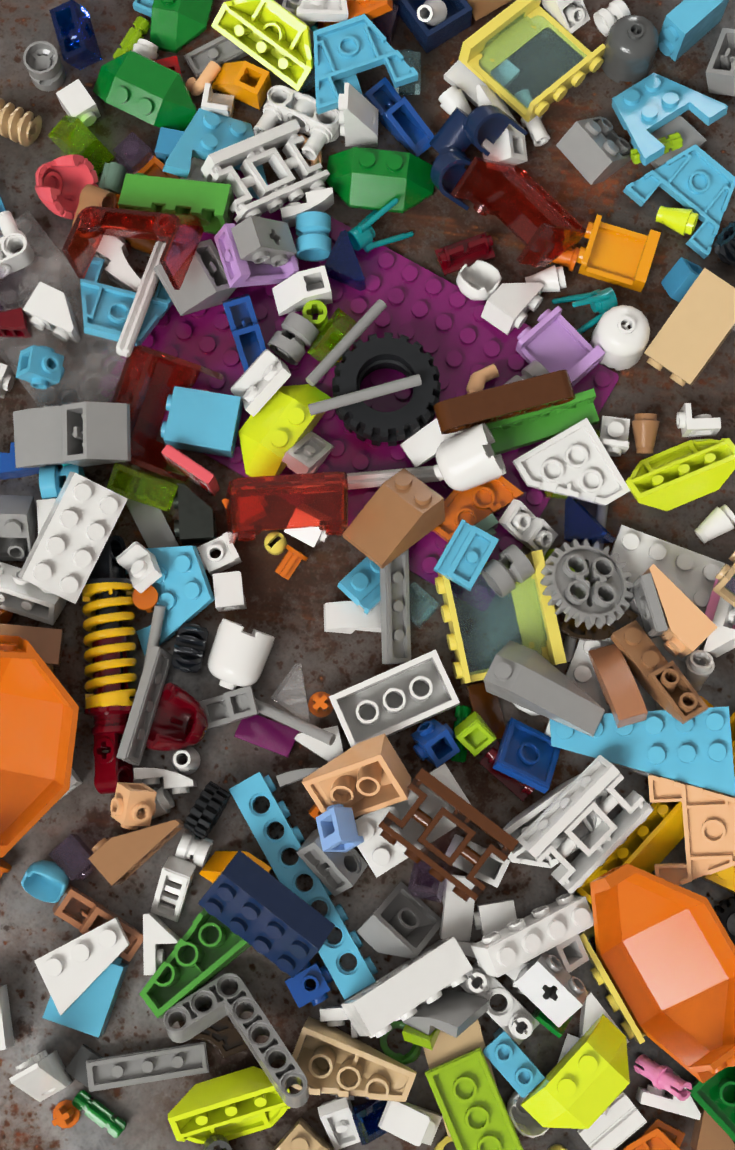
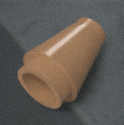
M634 414V420L631 422L636 454H653L660 421H657V414Z

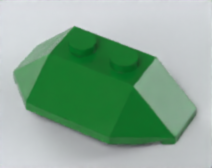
M154 0L151 15L150 42L157 45L158 50L172 53L179 52L184 45L194 40L207 29L214 0Z
M131 50L101 66L93 92L106 103L159 128L164 127L185 131L198 111L195 104H193L180 73Z
M353 147L330 155L328 159L327 170L330 175L326 179V184L332 187L341 200L351 208L379 211L394 198H398V203L388 212L404 213L424 199L431 197L434 191V184L430 176L432 165L408 152Z

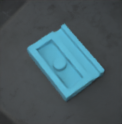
M462 519L433 571L442 574L445 578L471 591L499 539Z
M368 557L364 558L337 585L357 606L360 605L366 614L381 602L380 567Z

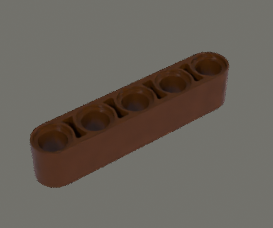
M559 370L443 400L436 403L433 407L441 434H450L469 429L477 424H488L565 404L576 397L568 371Z

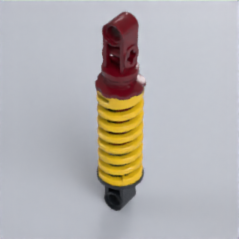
M119 535L109 536L89 576V580H87L82 590V602H88L83 606L82 612L85 616L90 617L83 622V628L90 632L83 639V643L90 647V649L85 651L84 659L92 663L85 667L84 674L87 677L93 678L85 683V690L92 694H85L84 714L94 717L95 726L92 728L95 758L94 785L100 794L115 793L117 782L134 783L132 764L116 757L134 698L130 697H135L137 689L129 688V682L136 681L137 675L136 673H128V666H135L137 663L134 657L128 658V651H134L136 644L134 642H127V636L134 635L136 629L134 627H122V621H130L135 618L134 612H122V606L134 604L131 597L134 588L131 579L126 578V569L119 565L116 557L126 549L125 542ZM102 750H108V753H102Z

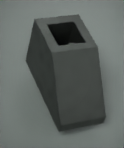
M178 483L177 492H173L174 509H178L179 520H174L175 536L180 537L183 545L207 543L216 539V515L213 509L183 483Z

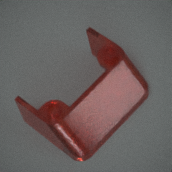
M475 157L451 193L455 198L470 200L474 204V210L483 216H487V214L497 216L526 245L517 258L520 264H527L536 268L538 266L545 267L577 244L586 233L585 228L523 169L514 165Z
M90 206L84 208L78 214L62 251L78 278L84 279L103 235L166 241L167 244L160 262L174 290H180L203 235L204 228L200 219L193 214L125 207Z
M135 346L131 355L126 359L111 402L130 404L131 461L127 462L162 476L187 482L188 476L166 468L167 462L161 453L166 445L156 441L166 411L168 394H172L174 386L192 388L196 383L199 373L222 380L224 375L146 346Z
M346 472L245 477L233 479L229 482L225 498L229 544L235 543L237 537L238 541L255 540V535L267 530L319 527V530L325 531L326 535L342 536L348 527V478Z

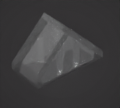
M301 663L294 664L271 698L297 718L310 723L311 718Z

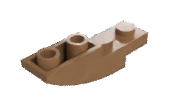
M637 620L612 633L611 639L626 658L632 675L648 694L675 719L684 724L708 709V706L674 661L668 663Z

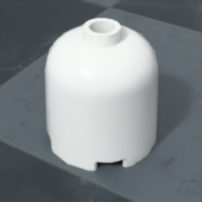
M627 305L612 307L605 312L592 332L590 345L593 348L599 345L605 352L599 364H604L609 368H615V370L620 371L629 369L638 363L649 341L650 327L648 319L640 310Z
M485 423L477 424L440 443L436 450L437 464L433 466L435 475L439 481L444 480L453 490L466 491L506 474L501 453L495 455L491 446L495 439Z
M223 618L221 624H219L208 658L209 671L213 676L220 679L219 685L227 689L235 690L237 686H252L261 676L275 637L253 629L252 634L243 631L244 627L241 626L242 624Z

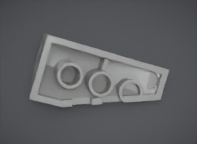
M511 640L495 655L484 678L486 692L591 737H594L605 714V709L541 654Z

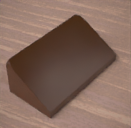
M484 683L467 686L466 690L472 713L476 711L497 739H501L506 726L498 696L486 692Z

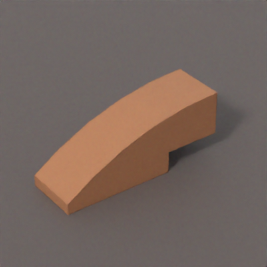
M615 644L588 651L606 704L610 706L617 728L646 720L648 711L620 649Z
M70 884L66 892L53 907L54 915L79 929V932L83 935L117 917L130 942V945L119 956L128 962L131 961L143 942V933Z

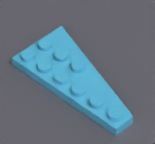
M729 706L710 707L684 724L675 719L666 710L648 711L646 720L617 728L613 714L605 713L594 737L550 719L551 746L593 758L601 755L614 764L735 797Z

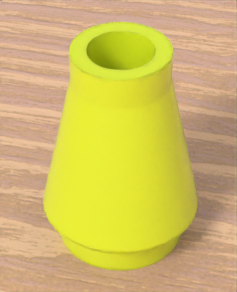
M660 206L656 222L662 223L683 236L685 234L692 235L699 214L694 213L693 209Z

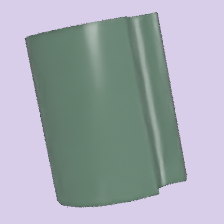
M105 162L98 187L115 194H120L127 169L116 162Z

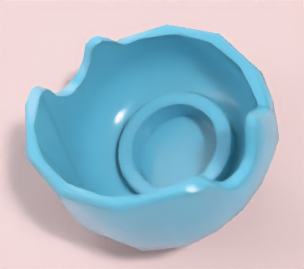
M47 860L32 863L21 880V885L27 893L36 899L49 903H57L66 892L69 884L66 871L57 863Z

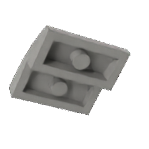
M62 406L13 411L15 463L17 469L69 464L62 461Z
M443 990L441 991L443 995L430 1004L424 1003L416 1007L418 1012L404 1020L403 1023L427 1035H430L437 1028L457 1038L488 1011L489 1000L467 992Z

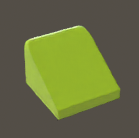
M476 711L454 729L455 738L474 756L478 755L497 739Z
M405 1025L402 1031L404 1041L433 1050L440 1030L436 1028L430 1035H427L408 1025Z

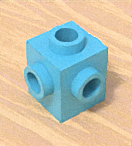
M32 345L20 351L15 378L30 382V385L34 388L47 389L59 383L64 375V356L55 353L53 348L47 346Z

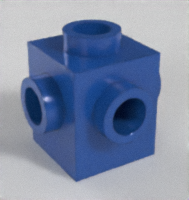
M434 718L431 721L422 723L417 728V731L411 734L416 743L413 746L415 753L422 761L427 759L436 768L460 752L454 741L455 734L446 723L442 725Z
M309 961L294 978L291 976L286 978L285 983L297 1006L301 1008L309 1002L315 1006L329 998L327 992L331 990L330 982L334 980L326 965L320 966L318 961L311 964ZM313 979L316 982V986H308L306 980Z

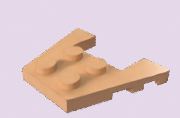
M648 774L650 803L682 802L686 863L655 864V875L676 885H683L699 877L735 866V797L654 774Z

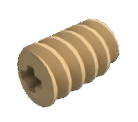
M0 98L1 136L10 138L15 143L19 142L24 147L33 144L42 128L41 116L38 115L34 118V114L31 111H27L24 114L22 107L15 109L13 103L5 104V100Z

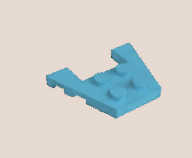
M365 14L313 31L316 112L318 115L338 108L339 96L333 82L385 65L395 88L418 81V73L415 68L410 67L404 61V56L398 50H394L387 42V38Z
M652 73L612 98V108L623 129L628 131L631 137V144L634 149L638 150L640 161L644 166L662 156L665 150V146L651 133L687 110H690L709 126L725 116L728 109L726 104L656 73Z
M199 108L166 160L163 172L187 178L190 172L192 157L206 160L209 154L254 136L252 125ZM242 164L237 165L233 168L240 170ZM263 165L257 166L256 169L267 184ZM248 188L252 197L259 199L253 188Z
M695 144L655 170L646 173L635 182H631L622 192L642 207L654 191L661 187L683 207L693 209L694 213H698V219L702 221V224L686 242V245L705 259L711 252V246L720 228L721 219L733 193L735 176Z
M79 253L84 333L118 342L136 292L99 283L104 267V259ZM160 280L134 346L140 347L173 305Z
M197 546L146 548L155 555L162 576L152 584L159 596L157 605L166 606L159 646L172 638L182 624L189 623L215 600ZM151 625L136 631L144 655L146 654Z

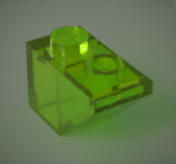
M65 115L48 134L52 141L66 155L78 154L87 158L94 166L93 170L96 171L97 176L102 173L104 163H110L114 158L112 153L77 117Z
M337 308L307 353L321 362L357 322L340 308Z
M115 463L106 488L130 500L169 512L179 485L135 467Z

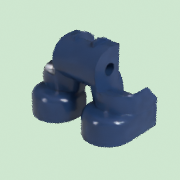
M482 105L475 108L469 115L456 107L429 143L439 153L431 167L430 176L432 183L444 196L465 210H468L469 206L456 193L471 174L464 166L468 165L475 171L479 168L466 156L465 150L472 143L479 151L489 156L490 152L482 145L483 141L487 139L494 144L509 124L525 136L528 132L499 107Z

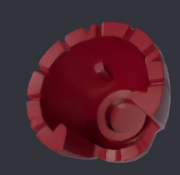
M167 683L163 687L146 742V747L158 751L185 749L199 743L207 732L208 722L205 711L193 696L176 684Z

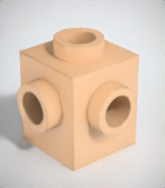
M117 782L115 797L110 804L111 817L118 821L122 828L137 830L138 826H150L152 816L156 810L155 799L157 792L144 783Z

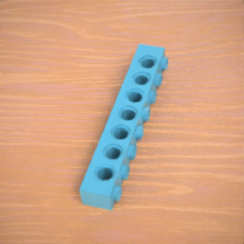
M258 772L233 786L229 791L279 882L310 906L316 900L326 903L328 911L324 917L335 925L334 927L341 930L342 939L337 943H331L326 939L318 953L344 1000L375 983L376 978L374 974L378 970L370 956L364 958L359 949L363 946L360 937L355 930L349 931L345 924V921L349 918L341 904L335 906L330 897L332 893L300 857L294 865H288L283 861V852L287 848H294L298 851L305 839L298 826L292 828L287 817L291 816V813L284 801L278 802L273 792L277 788L269 774L264 777L261 772ZM264 796L269 800L270 807L267 812L260 814L255 810L254 803L257 798ZM274 822H279L284 827L283 836L277 840L271 838L268 833L269 826ZM301 874H308L313 879V886L308 891H302L297 886V878ZM351 953L356 957L357 965L353 969H345L341 966L340 958L343 954Z

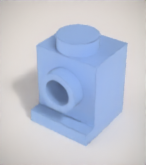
M334 804L327 807L326 812L316 817L323 852L346 853L364 842L363 836H358L351 807H344L343 804Z

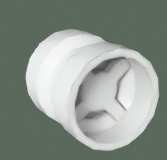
M613 0L609 3L608 8H601L594 13L593 17L598 30L607 37L613 24L623 16L631 15L623 0Z
M185 830L175 856L184 860L193 859V863L196 866L203 868L212 849L213 840L209 838H202L200 840L194 833Z

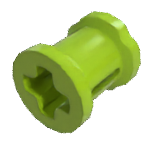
M319 300L307 302L302 310L303 317L310 321L319 332H322L328 326V312L325 304ZM317 313L318 319L312 320L313 314Z

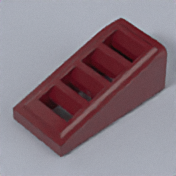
M22 308L0 312V337H33L31 324L28 322L29 318Z

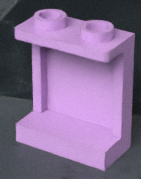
M235 223L224 224L214 236L230 288L280 284L299 271L298 259L295 255L289 258L285 265L279 267L241 260L231 231Z
M558 305L552 311L550 309L544 311L537 319L539 322L532 329L530 327L525 328L518 335L517 339L519 341L515 350L528 364L536 360L549 373L567 370L573 387L602 361L605 352L599 345L593 348L561 315L562 309Z

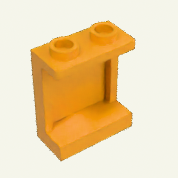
M597 214L595 222L588 223L584 238L589 240L586 248L582 246L576 260V263L581 264L578 273L641 292L646 283L661 232L650 229L647 236L601 221L602 215Z

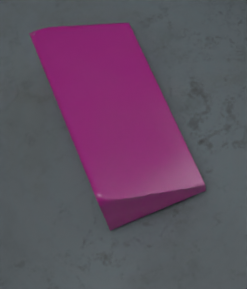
M254 715L241 720L234 737L289 758L296 742L294 738L299 734V731L262 716Z

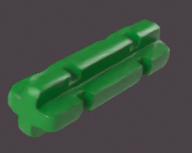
M463 705L456 707L455 718L457 720L454 721L453 732L455 727L471 714V707ZM454 738L460 752L450 759L453 762L463 763L466 761L467 750H465V746Z
M85 1090L79 1091L73 1099L72 1105L79 1111L83 1109L85 1111L84 1114L102 1129L106 1127L108 1129L107 1132L114 1138L119 1137L126 1127V1122L119 1117L114 1118L112 1111L98 1100H91V1095Z

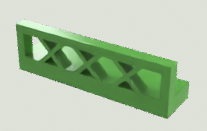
M594 388L576 393V398L565 404L486 424L495 439V442L491 444L495 455L553 438L585 418L589 420L591 425L598 424L600 420L593 403L596 398Z

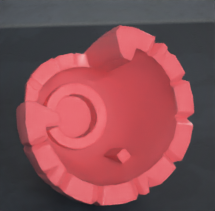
M70 154L44 163L37 169L35 173V191L41 202L51 212L62 218L73 220L82 189L87 184L98 187L96 183L99 181L96 171L93 170L94 166L87 158L78 154Z

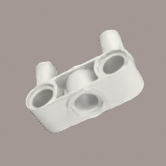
M275 85L268 90L267 101L263 106V115L253 128L254 134L257 135L274 128L277 123L284 124L296 119L301 127L298 133L310 136L302 148V154L309 160H315L324 144L333 142L339 137V111L333 109L318 115L316 112V99L283 85Z
M10 211L0 212V229L3 237L0 238V279L29 266L35 256L26 235L18 229ZM22 248L20 252L14 253L17 249Z
M476 961L472 965L473 969L466 973L468 979L459 985L467 993L489 1000L486 1013L520 1045L540 1023L494 976L482 974ZM495 994H502L506 997L507 1005L501 1011H496L490 1006V999Z

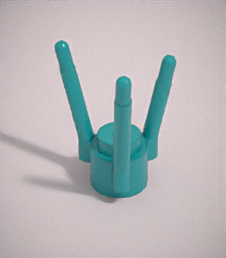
M394 198L379 211L373 210L357 226L346 233L347 240L356 251L364 249L368 253L374 248L404 240L414 235L410 231L372 242L375 237V231L371 225L396 205L399 201L398 198Z
M611 287L552 300L553 304L575 301L572 303L573 307L590 304L594 313L599 312V315L576 330L580 335L598 323L605 312L612 307L618 306L615 292Z

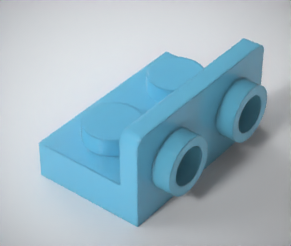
M500 1027L493 1034L495 1039L483 1049V1053L515 1091L524 1098L545 1077L517 1043Z

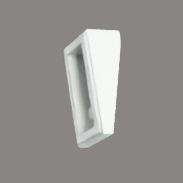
M173 855L168 857L161 871L151 913L175 922L179 921L194 876L196 864ZM161 900L176 905V908H175V907H172V906H170V905L161 903Z

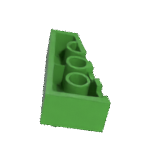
M126 173L118 201L122 215L211 234H217L224 224L232 223L235 212L232 213L229 209L235 200L231 184L148 176L143 173Z
M205 909L198 914L192 922V926L183 938H180L174 946V950L163 961L139 993L157 1018H164L169 1008L199 990L251 946L239 935L234 934L216 917L210 915Z

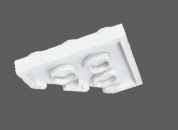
M587 418L513 460V464L528 487L601 506H606L630 492L626 482Z

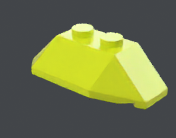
M231 0L222 4L211 27L295 90L300 91L313 69L309 26L275 0Z
M309 384L281 386L254 417L250 415L238 431L245 473L269 490L287 466L282 461L285 453L312 431L325 414L323 412L311 416L308 404L331 397Z
M721 438V440L693 439L641 460L631 476L627 478L626 484L638 503L664 511L672 510L720 489L735 470V445L730 438Z
M602 1014L546 1075L545 1079L524 1099L521 1106L542 1127L589 1129L630 1084L626 1036Z
M252 1066L195 1084L168 1113V1120L177 1141L185 1142L188 1140L204 1144L207 1138L216 1134L223 1135L229 1141L271 1128L284 1115L286 1110L291 1107H288L283 1102L263 1069Z

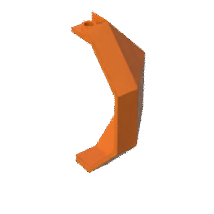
M0 635V858H3L69 790L79 712L77 703L29 641L20 636Z
M628 863L615 867L590 882L596 954L638 1029L702 1083L708 1081L724 1068L734 1067L735 945L709 900L702 895Z

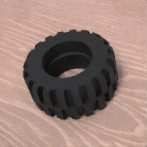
M384 332V338H377L375 333L368 335L367 342L363 343L361 339L354 342L353 350L347 349L342 355V361L337 362L334 369L335 376L332 378L333 397L360 390V384L368 374L385 368L397 370L407 377L419 374L422 385L413 387V395L410 402L396 411H377L367 406L363 401L337 408L336 413L339 419L343 420L344 427L350 433L354 431L356 437L363 442L369 439L372 440V445L380 446L381 442H388L389 447L397 446V441H406L428 423L432 422L435 417L433 406L439 402L441 382H439L440 374L438 367L433 365L434 359L429 352L424 353L423 346L417 341L413 345L409 343V337L402 334L399 339L393 338V333Z

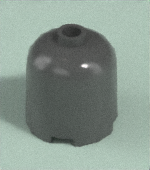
M635 14L623 16L613 24L604 43L606 48L602 57L604 62L601 65L607 77L616 83L624 81L632 82V84H636L647 77L652 69L659 43L658 31L654 24L644 16Z

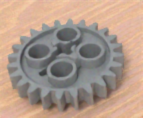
M574 539L570 545L564 542L560 548L556 547L551 556L545 561L546 565L541 571L545 576L540 581V584L548 587H546L542 594L552 597L547 603L548 606L556 604L558 608L555 614L558 615L564 612L566 614L564 620L566 623L573 618L577 628L582 622H585L587 630H590L594 624L598 629H601L605 624L610 626L615 620H619L630 607L628 602L633 598V594L629 591L633 588L634 584L627 582L632 574L630 572H623L622 569L626 566L625 562H616L619 556L618 553L612 556L608 554L609 546L605 547L602 551L599 549L598 541L593 546H590L587 539H584L581 544ZM571 593L575 594L578 599L573 597Z

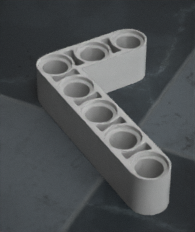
M226 973L166 1011L163 1022L169 1038L176 1043H184L228 1015L283 1102L288 1107L299 1108L308 1101L309 1087L305 1074L237 974ZM229 988L237 989L232 995L224 994ZM204 1004L212 1005L208 1011H198L199 1007ZM245 1011L253 1012V1015L248 1019L239 1018L240 1014ZM179 1020L186 1022L181 1028H172L173 1024ZM266 1035L269 1037L265 1043L255 1042L258 1036ZM277 1059L286 1062L281 1068L271 1067V1063ZM293 1084L302 1086V1090L299 1093L291 1094L287 1092V1089Z

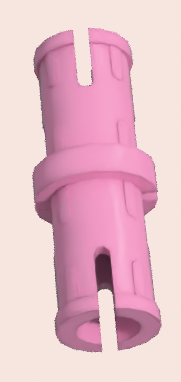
M644 1054L635 1060V1063L642 1066V1068L634 1065V1071L652 1081L653 1086L657 1089L668 1091L680 1101H685L690 1096L691 1092L684 1089V1087L692 1090V1084L675 1075L669 1066L660 1065Z

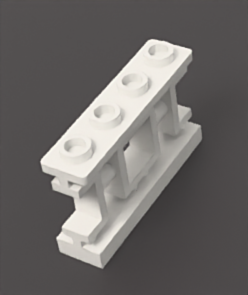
M296 119L211 153L200 170L206 178L212 176V182L220 183L225 180L227 184H231L232 191L237 199L233 201L229 209L232 213L236 212L237 216L234 220L237 224L250 215L260 217L266 211H269V213L277 211L286 202H297L305 195V192H309L315 187H325L324 182L330 175L327 169L321 171L323 168L321 163L309 167L298 150L305 139L297 134L301 127ZM284 146L282 151L287 157L286 160H283L277 148ZM267 162L280 179L269 185L265 183L256 169L257 166ZM240 164H242L240 170L245 176L242 179L239 177V175L233 168ZM291 169H295L301 181L293 184L296 178L290 171ZM250 187L253 188V190L259 197L258 200L253 201L251 203L250 201L253 197L248 191V188Z
M601 755L516 839L539 863L550 853L561 863L551 875L570 894L577 888H580L586 879L605 863L606 859L615 849L622 845L627 837L640 824L644 823L654 810L634 790L623 799L614 788L624 777L612 763ZM605 789L610 795L597 806L593 800ZM619 804L623 810L611 821L607 814ZM593 811L602 822L582 842L572 831ZM563 831L568 838L555 849L550 843ZM577 846L582 852L569 863L565 857Z

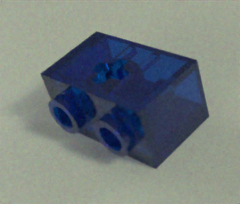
M70 0L49 10L65 62L81 70L102 60L91 18L86 8L74 0Z

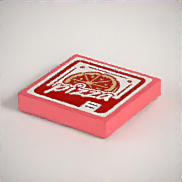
M170 444L165 446L161 453L171 468L211 495L215 496L220 486L213 473Z

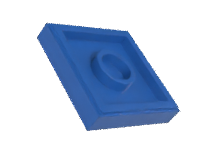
M511 717L507 722L493 769L545 794L550 788L561 749L551 746V737Z

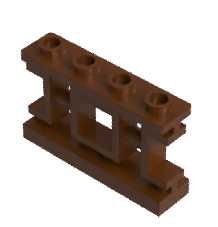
M421 768L407 787L419 798L402 820L388 812L379 824V827L383 830L380 836L393 846L397 841L407 848L404 854L415 863L419 864L423 860L431 867L428 873L441 883L447 879L454 884L455 887L452 891L467 902L469 898L476 901L486 887L474 877L491 853L505 862L519 841ZM421 784L455 809L454 812L450 813L442 807L436 816L431 818L419 807L428 795L419 789ZM442 816L467 833L450 858L426 840ZM411 818L416 820L426 828L417 840L426 847L425 851L421 852L391 829L390 825L394 823L403 830ZM468 822H472L502 845L503 848L499 850L492 844H489L482 855L478 854L467 845L476 834L474 830L467 826ZM459 855L464 857L474 865L465 877L474 887L470 890L439 866V861L442 860L451 867Z

